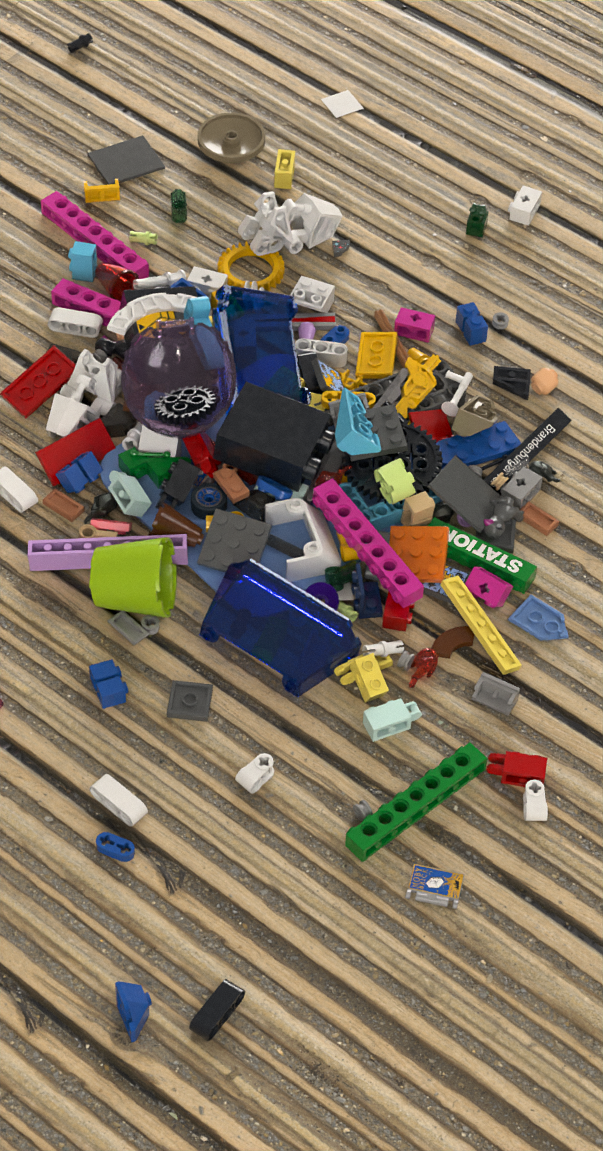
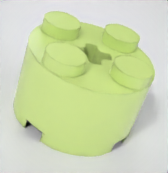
M401 458L374 470L376 483L380 481L381 488L379 489L389 504L392 503L393 505L416 493L412 485L415 482L411 472H406Z

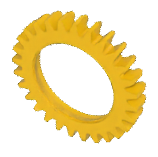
M247 241L245 246H242L239 242L238 248L232 245V250L227 248L226 252H222V256L219 257L217 263L218 272L227 274V287H233V292L239 289L240 294L244 291L246 281L234 277L230 273V267L235 260L241 257H260L271 265V275L261 281H256L258 291L260 287L267 291H271V287L276 288V284L281 283L285 273L284 261L278 251L257 256L251 250Z

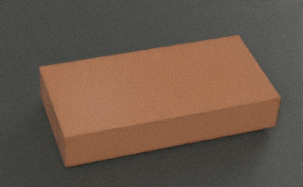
M56 488L43 499L45 506L70 522H73L85 511L83 505Z
M529 501L520 509L524 511L523 521L546 536L559 525L557 519Z

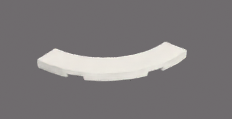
M155 293L142 296L127 303V306L118 310L110 320L107 330L125 336L127 330L136 321L152 313L164 311L184 313L187 300L196 297L177 293V295Z

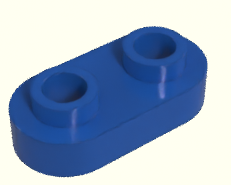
M335 326L321 338V341L345 344L349 340L350 331L345 326Z
M259 476L256 481L260 491L274 495V498L278 501L291 499L293 491L269 477Z

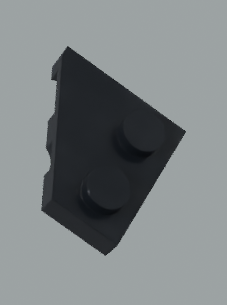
M494 366L492 384L528 400L531 369Z

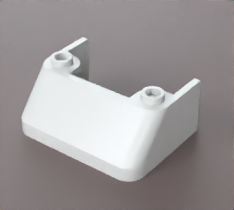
M300 498L265 504V523L274 526L303 519L312 541L305 544L303 548L304 556L286 560L287 583L334 573L341 568V557L323 513Z

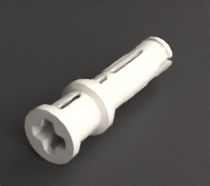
M178 270L176 273L165 272L162 276L135 279L133 287L134 290L151 289L157 286H171L181 278H184L186 281L187 278L183 270Z
M144 412L136 426L128 431L127 437L122 441V447L126 451L133 447L136 449L139 447Z

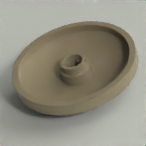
M221 113L208 118L201 124L198 130V145L204 154L214 160L238 163L257 156L265 146L266 135L263 126L253 117L241 113Z

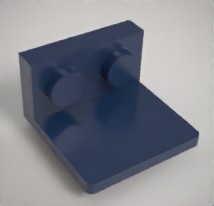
M356 564L355 571H352V582L354 584H351L353 596L355 595L353 600L354 611H358L359 619L383 617L378 581L363 582L360 564Z

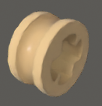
M503 472L490 484L491 486L494 485L497 491L509 479L503 476Z

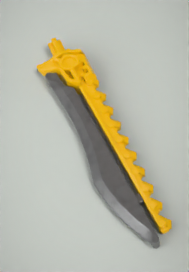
M433 354L424 364H420L412 360L411 357H408L405 368L400 370L399 374L373 408L381 407L385 401H389L393 405L401 394L402 399L395 407L397 413H400L406 419L407 409L417 408V405L437 385L432 371L441 362L439 356ZM406 377H407L408 380H407L406 383L403 385L402 389H400V386L402 385V383L404 382V380H405ZM336 441L333 443L330 452L322 458V464L316 479L311 481L305 501L308 504L312 502L313 488L333 478L338 485L339 483H348L347 476H344V470L339 475L336 474L342 466V451L337 447Z

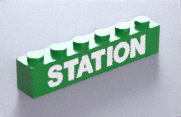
M435 517L428 525L449 527L447 558L471 569L474 566L482 567L511 584L513 590L525 594L535 580L536 565Z

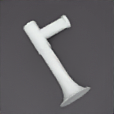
M448 370L445 378L460 384L452 400L444 402L441 408L445 414L455 417L459 409L457 406L458 402L471 382L473 375L470 372H466L463 377Z

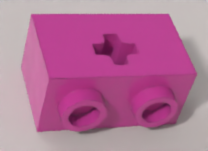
M401 307L395 320L394 331L397 332L398 336L429 343L435 326V315Z
M475 566L465 583L474 598L478 599L480 597L484 599V604L491 608L503 607L513 588L511 584L482 567Z

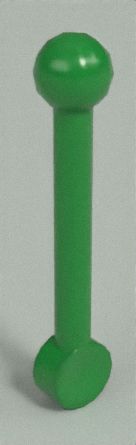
M132 450L130 452L132 458H137L138 456L169 458L171 456L169 451L152 453Z

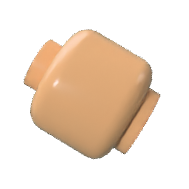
M541 368L531 378L532 389L539 395L549 394L558 386V374L553 369Z

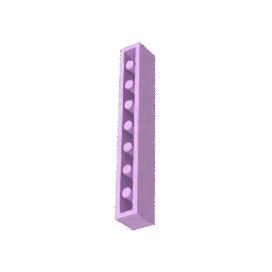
M187 534L28 541L30 571L91 569V559L96 547L169 537L173 542L175 555H172V563L188 565Z

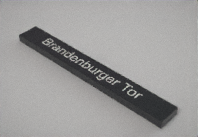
M557 408L484 481L499 493L501 488L497 491L494 485H490L495 478L503 472V476L509 478L506 481L508 483L516 471L519 472L572 420L560 408Z

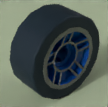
M205 483L197 486L192 491L191 510L198 518L206 520V515H214L216 509L227 510V495L219 485Z

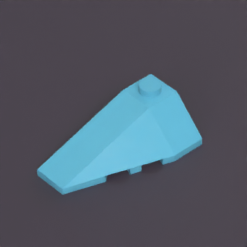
M345 387L341 394L335 431L337 447L342 452L346 451L350 455L380 452L379 437L371 431L373 425L364 416L367 412L360 398Z

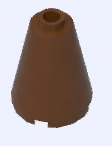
M164 502L153 521V529L148 534V536L187 534V545L189 547H196L197 544L201 545L204 534H202L203 529Z

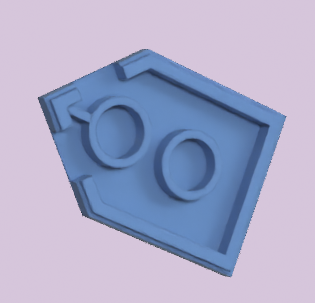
M530 595L508 618V621L539 640L567 639L569 637L565 626L564 614L533 595Z

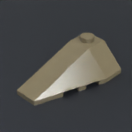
M479 395L474 396L458 409L451 429L456 431L457 435L466 437L492 427L498 420L496 412H494V402Z

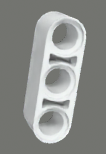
M57 307L53 309L47 325L55 332L95 338L99 334L103 318L94 313Z
M305 338L298 339L295 342V356L301 353L316 352L317 358L330 367H344L347 363L348 349L345 344Z
M4 466L0 469V495L16 510L22 513L38 503V498L34 491L9 468Z
M109 774L103 775L89 788L96 800L128 826H133L148 813L145 804Z

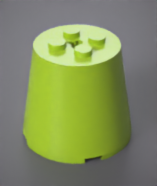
M169 537L96 547L91 559L89 588L95 606L169 618L171 616L169 609L174 608L177 587V565L172 563V555H175L172 540Z

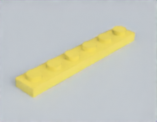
M459 575L442 580L440 586L501 673L505 675L518 671L522 666Z

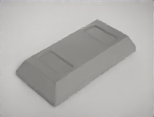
M120 611L107 620L133 645H136L149 635L125 611Z

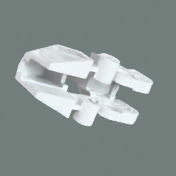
M271 191L263 193L254 203L259 209L255 217L246 215L238 228V233L244 240L253 239L250 248L257 256L281 250L283 245L291 254H296L302 250L303 243L310 249L333 237L342 214L335 205L305 193L295 203L292 199H287L282 206L278 207L275 193ZM267 197H270V201L267 202V203H264V200H265ZM278 241L277 244L271 246L273 242Z
M83 350L78 357L68 384L63 385L60 395L55 393L46 426L49 437L55 438L57 434L64 437L100 418V415L107 418L113 417L117 406L114 400L125 385L126 375L122 370L117 369L118 365L112 359L107 358L104 363H100L89 350ZM87 391L93 395H98L90 407L81 403L84 393Z

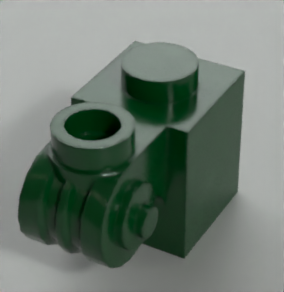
M473 203L469 209L470 215L467 220L466 234L483 238L488 223L489 211H487L486 205Z

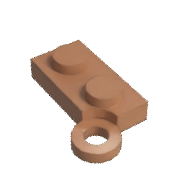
M224 463L222 469L213 472V477L234 504L249 497L250 491L237 475L238 468L233 467L231 470L227 468L230 465Z

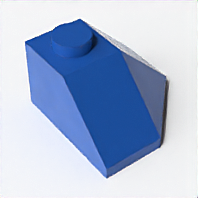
M119 981L115 983L116 1005L132 1043L137 1040L149 1017V1006L152 1005L149 993H144L141 985Z

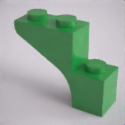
M135 447L118 454L119 468L122 472L136 479L147 474L158 489H160L159 487L163 479L168 478L170 473L167 471L172 462H176L181 458L191 464V460L188 457L151 458L138 456L137 458H132L130 452L137 450Z

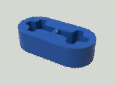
M103 832L96 838V847L100 853L122 862H128L134 858L135 848L131 841L109 832ZM129 849V852L121 853V850Z

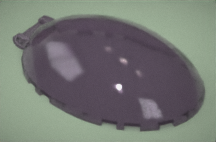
M194 317L173 321L156 320L157 328L148 327L142 333L138 332L131 340L129 350L125 352V360L122 363L121 384L125 402L138 422L155 434L176 439L197 436L217 424L232 403L236 386V367L233 354L229 350L227 341L223 340L221 333L214 326L209 327L204 323L194 325ZM194 385H196V388L203 386V389L209 388V391H213V394L216 396V411H212V415H207V419L201 418V422L193 421V424L188 422L185 426L182 423L175 426V423L168 425V422L162 423V420L159 421L158 417H156L154 407L156 400H160V396H165V392L171 393L172 389L177 391L178 387L185 389L186 386L192 388Z

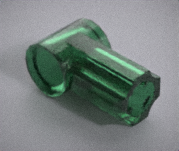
M175 189L170 194L172 221L184 223L187 220L186 194L181 189Z
M351 561L340 567L332 566L324 570L326 583L333 586L336 591H341L344 588V584L352 581V571H355V565L358 562Z

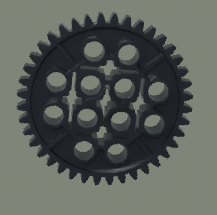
M407 420L401 423L408 451L373 457L374 469L372 457L351 461L349 453L346 451L342 452L344 476H347L348 482H352L351 487L357 486V492L363 490V496L370 494V500L377 497V502L384 499L386 504L387 501L379 489L381 488L380 481L376 483L374 470L401 458L406 472H411L415 480L412 485L416 493L413 495L424 491L429 493L430 489L427 486L441 472L443 461L441 457L442 451H439L440 446L436 445V439L432 440V434L427 435L426 429L421 431L420 425L415 428L414 422L407 425ZM410 453H411V459H412V461H413L412 469H411Z

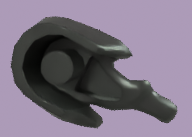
M543 461L530 463L529 470L546 478L548 482H560L561 479H557L554 476L557 472L550 465Z
M111 492L94 497L91 512L85 518L84 524H87L94 517L103 516L105 518L108 513L117 507L118 503Z
M444 501L436 503L433 518L435 517L447 524L450 523L454 510Z

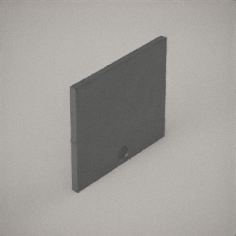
M143 135L88 153V157L108 185L115 184V179L122 183L165 169V165Z
M454 456L427 486L479 533L485 527L484 519H491L493 516L494 506L490 505V500L497 501L499 497H502L457 456Z

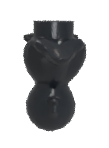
M104 335L96 341L95 350H103L108 357L116 354L121 359L128 361L129 367L132 369L125 339L112 341Z

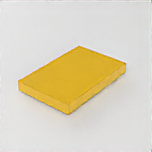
M361 332L355 373L356 379L360 378L361 375L363 379H383L393 375L398 339L397 332Z

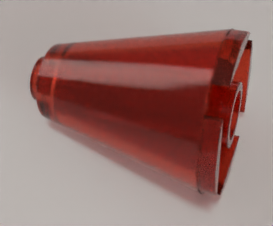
M107 262L100 263L95 270L96 277L109 296L120 302L123 291L134 290L133 281L139 279V275L133 270Z

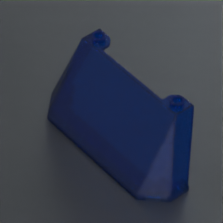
M222 285L216 291L215 298L218 300L217 308H213L212 319L214 331L227 360L226 367L220 368L226 417L245 382L310 405L311 393L306 387L301 386L292 319L298 312L295 297Z
M252 558L239 563L234 562L228 566L204 617L199 636L209 642H216L221 636L283 675L282 684L285 690L296 697L301 696L334 674V669L337 666L357 657L362 645L359 637H355L351 628L353 624L348 617Z

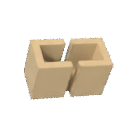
M426 491L405 498L404 511H402L400 521L402 525L428 526L433 519L435 508L433 498L429 497Z

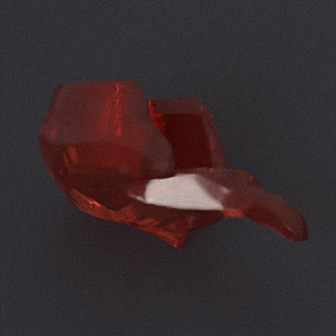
M348 465L343 469H338L337 472L322 471L314 482L313 488L332 478L338 485L341 484L343 474L353 466Z
M423 648L415 656L411 668L416 667V671L411 676L410 688H414L416 682L426 672L427 678H430L434 673L438 663V654L434 649Z

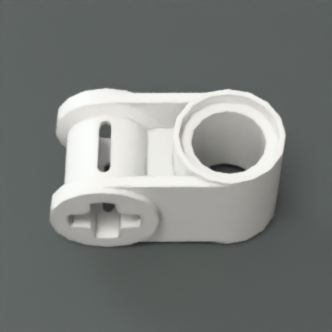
M265 753L258 755L238 772L235 780L251 794L257 792L274 775L272 756Z
M530 780L527 782L523 794L524 820L547 821L548 808L544 785L539 780Z

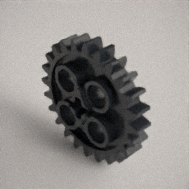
M196 385L192 388L186 386L185 389L178 387L177 391L172 389L171 393L165 392V396H160V400H156V404H154L158 420H162V423L168 422V425L175 423V426H178L180 423L185 426L188 422L190 424H193V421L201 422V418L207 419V415H212V411H216L215 407H217L216 396L213 394V391H209V388L203 389V386L196 388Z

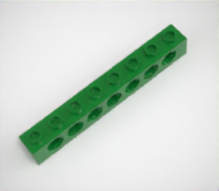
M472 743L459 747L451 757L444 758L435 769L428 770L420 780L413 781L404 792L397 793L389 803L382 804L373 815L366 816L358 826L351 827L346 833L345 846L361 862H364L485 771L487 757Z

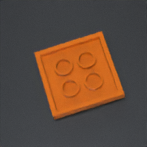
M391 526L389 545L421 583H441L444 580L449 527Z

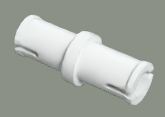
M401 640L393 642L380 641L378 644L364 645L362 651L370 650V652L363 653V656L374 653V656L387 657L388 654L403 653L404 647H396L404 644Z

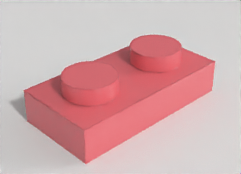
M93 518L90 523L96 530H114V532H118L121 535H126V532L132 529V522Z

